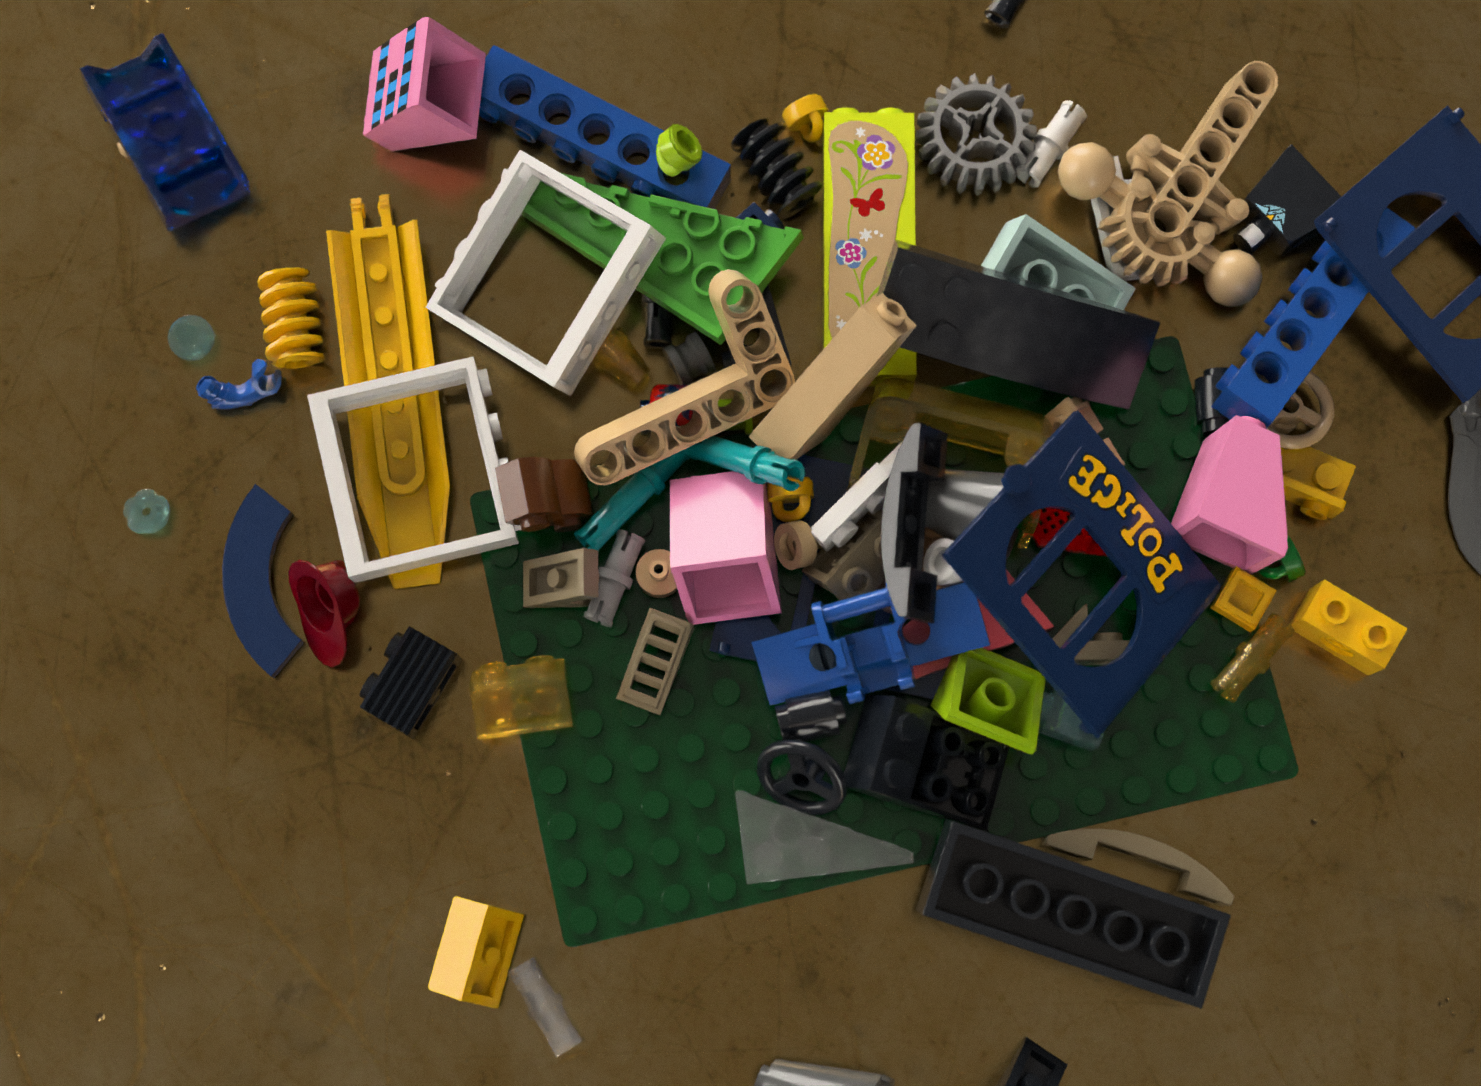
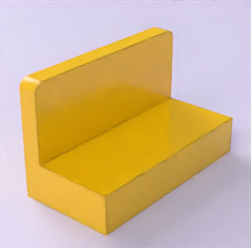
M455 896L452 900L428 989L460 1001L498 1009L524 914Z

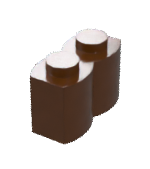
M523 457L495 468L505 523L521 525L523 532L537 531L549 526H554V531L557 533L574 531L582 527V520L594 515L586 475L575 459L550 460L543 457Z

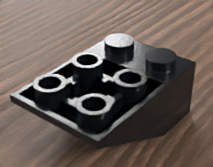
M866 695L844 774L848 789L987 831L1010 746L944 720L936 711L899 697Z

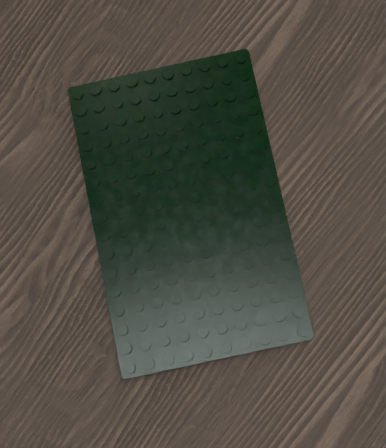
M1167 336L1154 340L1129 410L1082 399V401L1090 403L1091 409L1104 429L1098 433L1100 438L1104 440L1109 437L1119 456L1124 460V467L1171 523L1206 436L1202 435V426L1197 425L1195 396L1179 340L1173 336ZM990 376L853 407L847 412L827 439L804 455L870 469L876 462L880 464L904 440L912 424L921 423L948 433L945 469L1005 473L1006 469L1012 465L1020 464L1024 466L1052 434L1044 416L1065 398L1069 397L1072 399L1073 396L997 376ZM745 432L720 437L752 448L756 447V444L749 438L750 435H746ZM691 458L686 460L664 483L666 488L659 495L654 493L620 528L621 530L628 531V536L634 533L646 541L644 546L642 545L630 578L633 579L630 590L625 589L611 627L601 625L600 621L595 623L585 618L584 613L588 607H523V561L588 548V544L584 547L575 537L574 533L577 530L557 533L554 531V526L531 532L518 530L516 533L519 544L481 553L564 943L569 947H578L930 864L944 825V818L883 801L848 788L842 805L835 811L824 815L812 816L796 813L772 799L759 781L757 761L761 752L768 745L782 740L775 706L786 704V702L770 706L757 662L709 651L716 622L694 625L693 634L661 716L616 699L649 608L688 622L678 590L665 598H655L647 595L637 582L636 567L640 558L651 550L664 549L670 551V480L731 472V470ZM634 474L605 486L596 485L587 478L594 514ZM491 489L474 493L470 498V505L477 535L500 530ZM1027 516L1016 527L1020 530L1012 551L1006 560V570L1014 579L1020 575L1043 549L1036 546L1025 524ZM590 518L581 521L582 527ZM616 533L599 549L598 569L605 566L616 539ZM1063 551L1026 593L1055 626L1052 630L1047 631L1049 636L1053 638L1085 604L1088 606L1089 615L1121 578V572L1109 557ZM1194 551L1222 587L1233 568ZM776 555L782 613L772 614L769 617L781 633L791 631L803 572L801 571L803 568L789 570L780 563ZM657 569L655 572L661 573L663 570ZM815 584L812 603L822 601L823 605L840 601L833 593ZM1133 590L1095 634L1118 632L1123 634V640H1131L1136 623V600ZM1212 601L1099 739H1096L1092 733L1086 734L1080 730L1079 725L1082 721L1052 685L1045 680L1036 751L1030 755L1010 746L987 831H981L1020 843L1063 831L1075 830L1294 778L1298 774V765L1259 625L1252 632L1245 630L1210 608L1213 603ZM810 607L806 626L815 624L812 607ZM877 610L833 622L832 626L835 636L840 637L873 628ZM890 614L888 623L895 621L893 614ZM907 619V620L904 622L903 627H904L906 624H908V623L911 621V619ZM655 627L653 635L677 643L679 635ZM1016 643L991 651L1039 671ZM648 645L645 652L669 662L672 653ZM641 663L638 670L662 680L666 673ZM1081 665V666H1085V667H1101V666H1104V665ZM635 680L631 688L654 698L657 697L659 692L658 689ZM846 685L829 689L831 697L841 696L847 723L838 725L840 735L808 742L824 749L837 761L843 772H845L865 702L849 704ZM884 689L865 694V699L866 695L896 696L936 711L931 706L933 700ZM787 754L776 757L771 764V772L775 780L786 776L791 767ZM826 772L823 781L833 785L830 776ZM795 789L788 792L797 798L807 801L825 800V798L810 790L801 791Z

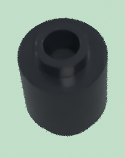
M1226 367L1206 369L1203 371V376L1194 381L1197 425L1202 426V435L1206 437L1229 421L1227 417L1211 407L1222 392L1215 385L1228 368Z
M830 690L785 699L786 704L775 706L782 740L790 739L811 742L840 735L838 725L847 723L841 696L831 697Z

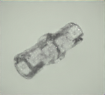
M535 957L508 973L530 1010L526 1014L531 1021L535 1020L556 1057L583 1041L561 1005L564 1002L560 993H554Z

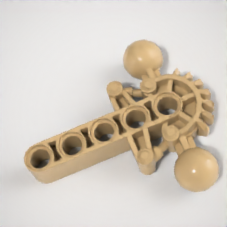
M1253 61L1234 75L1224 85L1181 152L1161 143L1160 139L1153 134L1143 136L1126 154V159L1131 165L1130 171L1133 173L1132 181L1129 184L1115 175L1114 158L1101 145L1094 142L1081 143L1070 147L1063 154L1058 168L1060 185L1068 195L1079 200H1090L1099 197L1114 208L1111 216L1104 218L1099 223L1098 229L1110 233L1103 240L1101 247L1109 248L1115 246L1117 252L1112 255L1110 263H1117L1122 260L1126 264L1124 275H1131L1139 269V284H1146L1152 278L1157 287L1165 286L1170 281L1173 284H1180L1187 279L1188 263H1190L1204 274L1203 280L1206 292L1215 302L1226 307L1240 306L1250 302L1256 296L1263 277L1260 264L1254 257L1239 249L1220 252L1209 243L1214 240L1215 234L1218 235L1223 231L1226 232L1232 229L1249 214L1248 204L1244 200L1236 198L1220 182L1219 178L1277 90L1278 76L1269 64L1263 61ZM1245 83L1249 84L1255 93L1251 92ZM1223 116L1231 121L1233 128L1225 123ZM1200 149L1209 155L1211 162L1202 157ZM1177 183L1186 188L1188 197L1179 191ZM1154 218L1164 223L1166 232L1161 231L1156 226Z

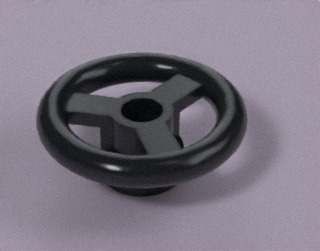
M781 740L768 745L759 755L757 761L759 781L768 795L783 807L796 813L817 816L835 811L844 802L848 786L845 774L837 761L818 745L800 740ZM787 754L791 767L786 776L775 780L771 772V764L776 757ZM826 772L830 776L833 785L823 781ZM795 789L801 791L810 790L825 798V800L807 801L797 798L788 792Z

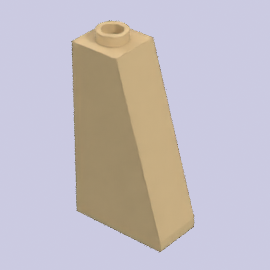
M883 293L860 306L753 430L749 438L757 446H765L772 449L771 451L775 452L778 456L797 460L827 439L917 325L907 317L906 311L898 302L888 299Z

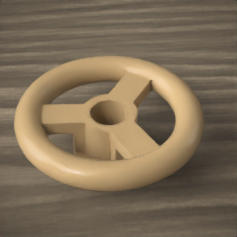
M1311 371L1302 382L1316 395L1320 405V414L1304 406L1302 399L1295 391L1284 406L1291 413H1287L1282 409L1267 428L1280 435L1281 448L1301 449L1309 447L1320 441L1332 425L1334 402L1331 393L1325 383ZM1256 373L1261 381L1268 382L1263 375ZM1299 422L1312 428L1307 433L1301 435H1286L1293 431Z

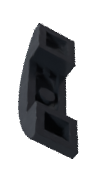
M916 423L911 425L898 450L886 488L881 525L882 561L887 588L898 616L923 623H934L938 575L922 571L929 481L945 480L948 433Z

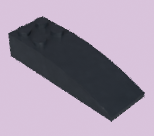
M896 239L877 296L883 293L888 299L898 302L906 311L907 317L917 325L900 348L1011 381L1128 410L1160 326L1159 321Z

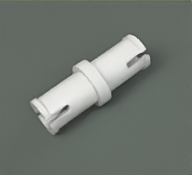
M1064 101L1046 129L1042 128L1037 132L1033 139L1036 145L1035 150L1026 155L1028 161L1025 165H1018L1015 169L1017 177L1023 183H1026L1031 176L1032 179L1029 182V186L1038 187L1056 159H1062L1063 154L1069 149L1068 142L1080 125L1087 119V113L1080 105L1077 104L1074 110L1070 112L1069 110L1073 106V102Z

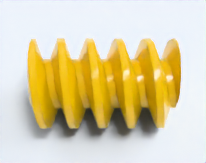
M298 267L274 269L263 273L257 281L259 289L263 291L260 295L259 303L262 308L266 309L261 315V321L267 326L263 332V338L266 343L270 344L265 349V356L277 368L298 369L315 365L325 360L323 353L311 351L312 347L323 343V338L320 335L309 334V330L318 328L321 325V320L307 316V313L319 308L317 301L305 299V296L317 291L315 283L303 282V279L310 275L308 269Z

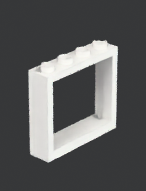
M519 150L509 169L504 168L501 182L491 199H488L481 206L478 212V220L468 237L457 246L453 262L444 277L435 283L434 286L437 288L425 308L549 385L571 396L666 238L648 223ZM540 181L627 231L547 365L462 313Z
M474 357L307 395L348 577L354 583L519 544L516 531L521 530V525L505 523L495 471L496 467L509 461L508 457L501 459L498 457L495 442L503 440L501 426L497 413L488 414L484 397L493 395L487 369L478 370ZM466 384L500 530L369 561L336 414Z

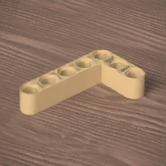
M728 269L715 275L708 289L711 304L735 364L588 432L578 440L574 449L575 461L591 482L604 486L615 483L773 408L795 383L792 369L762 293L755 283L740 272ZM742 285L744 291L741 299L735 304L727 305L726 299L729 291L735 286ZM759 328L760 335L758 340L751 346H744L743 341L747 332L751 329ZM770 370H776V377L773 383L766 387H760L763 375ZM734 390L735 395L731 403L727 406L718 407L720 396L725 391ZM685 410H693V416L689 423L680 427L675 426L676 418L680 413ZM643 430H651V436L647 443L638 447L632 445L636 434ZM601 450L609 451V456L602 465H589L590 459L596 452Z

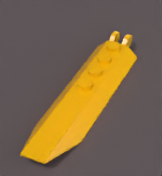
M386 194L379 195L378 212L381 217L382 227L366 228L365 205L362 203L361 198H353L350 200L353 230H350V233L334 230L326 231L344 386L435 365L429 310L425 308L428 302L417 219L411 220L396 227L394 225L390 195ZM436 390L347 411L357 499L381 558L444 544L450 481L439 391ZM443 562L388 576L394 590L440 584Z

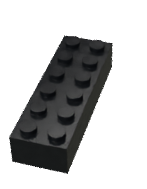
M946 818L916 908L924 916L1200 1009L1203 1008L1231 917L1230 914Z

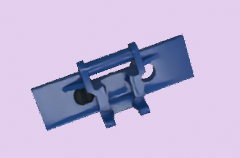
M964 582L937 589L935 622L928 623L930 635L921 644L911 643L905 638L903 625L907 618L898 616L886 583V588L823 605L822 601L812 603L811 607L815 624L752 641L770 706L786 702L785 699L822 692L844 685L847 686L849 704L865 701V694L896 685H899L900 690L916 687L913 666L991 645L977 597ZM891 606L894 622L840 637L835 636L832 626L833 622Z

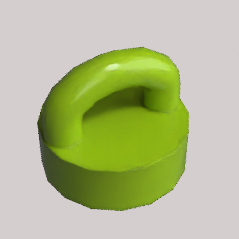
M673 124L658 137L656 147L657 162L663 173L668 176H676L681 172L688 171L701 161V145L688 128L679 124Z

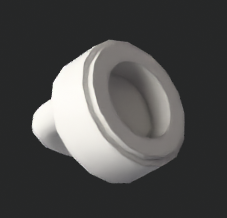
M948 538L936 540L930 545L924 556L923 569L925 572L938 575V586L948 587L964 582L942 557V554L955 540Z

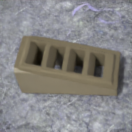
M649 608L616 699L661 716L693 634L694 624ZM655 627L679 635L677 643L653 635ZM648 645L672 653L670 662L645 653ZM641 663L666 672L663 680L638 671ZM634 680L658 689L657 697L654 698L631 689Z

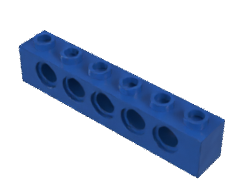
M495 45L492 46L487 54L479 110L481 118L491 123H497L500 120L513 127V132L520 138L531 143L539 140L551 146L553 153L561 159L570 163L578 160L590 166L591 171L602 180L610 183L618 180L630 186L633 194L650 197V194L712 209H715L731 181V164L702 150L701 161L688 171L681 172L688 177L687 181L681 185H671L665 181L668 175L662 172L656 157L658 137L664 130ZM517 94L530 96L529 100L524 104L514 105L509 103L510 99ZM563 113L569 116V119L561 125H553L548 122L549 118L554 114ZM595 133H603L609 137L605 143L600 145H593L587 142V139ZM633 153H643L649 157L646 162L640 165H632L626 161L628 156Z
M1387 207L1382 213L1377 227L1376 239L1380 257H1384L1415 229L1414 226ZM1326 240L1311 258L1318 263L1315 269L1310 272L1304 268L1288 288V291L1294 294L1291 301L1287 304L1280 300L1264 320L1270 326L1267 333L1263 336L1256 331L1239 353L1246 358L1242 366L1237 368L1231 364L1215 385L1222 392L1211 407L1229 420L1236 415L1240 417L1249 416L1263 422L1267 429L1369 292ZM1330 278L1336 281L1338 285L1334 284ZM1306 310L1311 311L1315 317L1309 315ZM1281 341L1286 342L1288 345H1290L1292 350L1287 349L1281 343ZM1256 373L1263 375L1269 383L1261 381Z

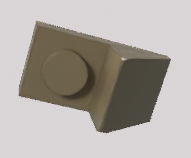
M581 548L523 561V607H588L591 599L598 597V550Z
M1087 604L1083 605L1052 638L1059 648L1088 616ZM1118 632L1094 634V641H1088L1076 655L1074 661L1078 665H1106L1115 660L1125 650L1130 640H1123V634Z

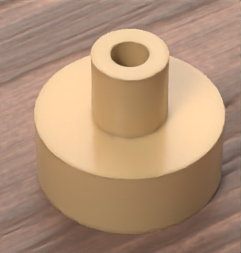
M802 520L781 524L775 531L774 546L776 555L780 563L789 570L812 565L816 559L817 550L822 548L814 539L811 527Z
M651 550L645 553L638 561L636 567L637 582L643 592L651 597L665 598L677 591L670 568V551ZM657 569L663 570L661 573L655 572Z

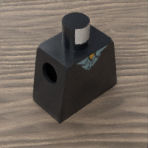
M1291 144L1245 198L1244 201L1249 206V214L1244 219L1246 224L1233 235V239L1242 251L1251 255L1262 245L1266 244L1276 255L1282 256L1320 234L1315 227L1314 220L1342 196Z

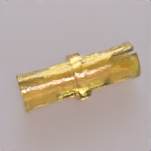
M1271 613L1267 621L1247 643L1241 642L1235 649L1237 655L1218 677L1212 680L1211 686L1216 692L1220 689L1224 690L1220 695L1234 703L1258 673L1263 674L1271 666L1269 660L1289 637L1294 635V628L1290 624H1287L1284 628L1281 625L1286 620L1275 613Z

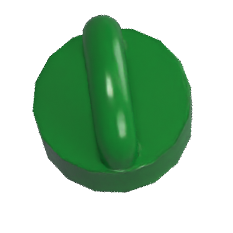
M1289 536L1287 538L1288 549L1285 556L1276 561L1278 567L1270 568L1266 566L1258 571L1264 578L1273 580L1285 577L1289 583L1305 576L1306 570L1303 561Z

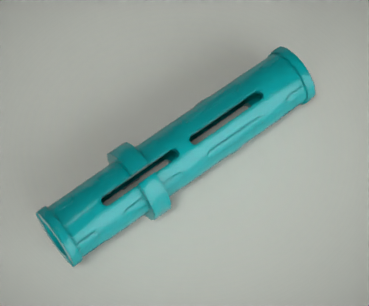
M712 436L701 443L685 449L686 454L691 459L704 461L743 474L750 482L758 485L771 483L785 490L794 491L800 485L787 478L791 477L802 482L804 480L805 470L801 462L778 456L775 452L771 451L772 449L765 446L752 448L724 438Z
M684 449L634 473L584 526L574 533L577 540L584 547L588 544V549L598 550L599 552V549L654 493L659 495L666 488L664 483L686 460L690 459L686 454V450Z

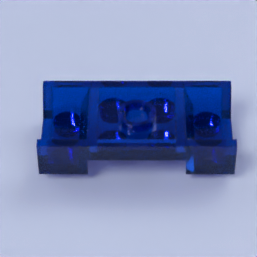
M163 33L154 36L140 56L107 70L90 65L80 68L85 88L104 121L109 123L146 188L147 196L168 232L250 195L247 176Z

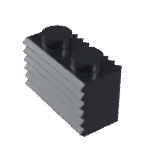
M409 626L404 635L397 632L393 636L384 653V656L389 660L379 675L373 672L367 678L359 696L364 699L360 706L361 709L414 739L451 680L452 675L456 672L457 667L461 664L462 658L454 651Z

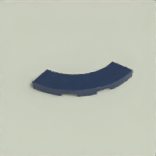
M255 484L239 507L228 533L222 564V585L229 618L238 638L255 662L271 677L275 678L304 643L289 627L282 616L271 585V566L273 565L276 546L284 528L294 514Z

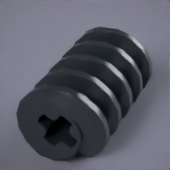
M759 119L743 128L733 138L731 147L735 152L741 153L740 162L745 167H750V178L755 182H760L758 185L760 194L769 197L767 200L769 208L773 211H779L777 216L780 220H783L809 205L815 195L822 189L823 184L821 181H816L807 185L806 180L813 174L814 170L811 166L797 169L796 166L804 159V154L800 151L790 155L787 153L795 144L793 137L778 139L786 129L785 124L778 122L770 125L768 123L769 119Z

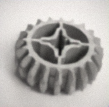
M974 73L970 76L968 85H964L956 76L952 80L951 90L940 85L935 94L937 99L927 98L924 103L926 112L918 115L917 125L921 129L916 131L915 141L923 145L919 149L918 155L920 160H931L927 167L929 175L940 171L943 172L940 180L942 186L949 184L952 179L957 181V191L959 194L964 192L967 184L973 185V190L978 196L982 194L985 183L994 192L1000 190L1001 179L1009 184L1013 183L1017 177L1016 167L1018 165H1025L1028 161L1026 155L1034 151L1036 147L1035 143L1031 140L1037 134V127L1029 124L1034 116L1032 109H1021L1025 101L1023 94L1012 98L1009 96L1012 88L1010 82L1003 85L1001 89L994 87L995 78L993 75L988 77L986 84H979V79ZM977 107L981 109L975 112H969L967 110H964L963 108ZM997 116L1007 126L1011 137V144L1003 139L1004 134L996 129L994 121ZM985 124L983 137L980 134L979 139L973 138L967 145L969 132L972 135L973 130L979 131ZM940 125L949 129V135L957 141L958 147L955 153H952L944 143ZM976 157L990 160L982 163L970 162L971 159Z

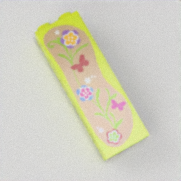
M849 107L833 110V112H824L822 133V350L860 306L877 296L895 239L916 246L914 113H904L903 110L898 108H884L877 111V113H859L857 109ZM899 347L868 387H913L917 375L916 352Z

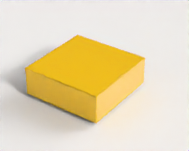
M1236 566L1229 573L1221 587V591L1210 608L1245 630L1252 632L1256 629L1277 590Z

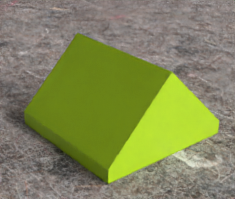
M978 648L951 657L931 706L944 720L1032 755L1037 747L1046 678L1035 669L984 648Z

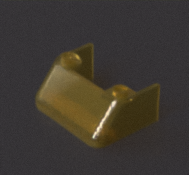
M888 378L881 381L873 391L847 491L861 478L870 440L886 444L898 443L904 440L912 424L921 423L948 433L947 441L1004 455L1007 467L1015 464L1024 466L1054 433L1050 421L1038 412L901 378ZM1041 509L1030 513L1023 519L1018 548L1027 549L1038 525Z

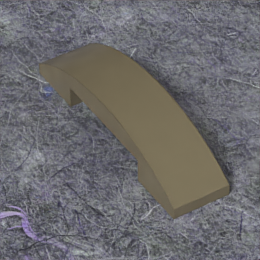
M1077 829L1042 837L1040 847L1082 861L1092 860L1096 846H1100L1181 873L1176 892L1218 906H1232L1234 895L1211 871L1185 853L1157 840L1134 833L1110 829Z

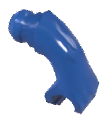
M257 359L252 363V377L247 382L241 385H233L229 382H218L212 376H204L198 382L196 390L201 398L208 400V403L212 405V409L228 410L250 406L262 398L277 393L281 386V370L277 369L272 375H264L267 362Z

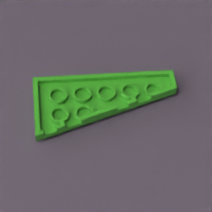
M561 173L648 223L666 238L637 285L636 290L720 345L723 344L726 338L709 298L708 289L713 277L724 270H736L755 283L762 293L804 238L800 229L786 226L784 230L763 225L762 220L745 217V220L719 214L716 209L650 194V197L633 194L627 188L615 185L608 188L587 183L585 178ZM540 181L521 213L522 216L604 269L627 233L626 230ZM742 285L735 286L729 291L726 299L727 305L735 304L741 299L744 291Z

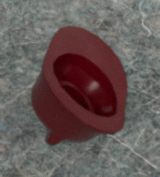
M299 559L291 564L288 576L289 584L298 606L303 631L315 657L323 665L335 667L341 664L346 656L347 638L345 628L355 619L360 607V595L356 584L348 577L343 560H333L314 566L308 561Z

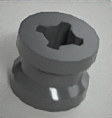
M695 331L686 335L685 342L677 346L669 344L662 348L665 358L680 385L688 386L692 384L695 377L701 374L708 376L716 372L715 365L706 346Z

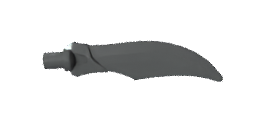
M1480 389L1468 401L1464 403L1461 401V405L1450 415L1452 433L1454 435L1448 487V509L1450 523L1458 547L1467 562L1481 575Z

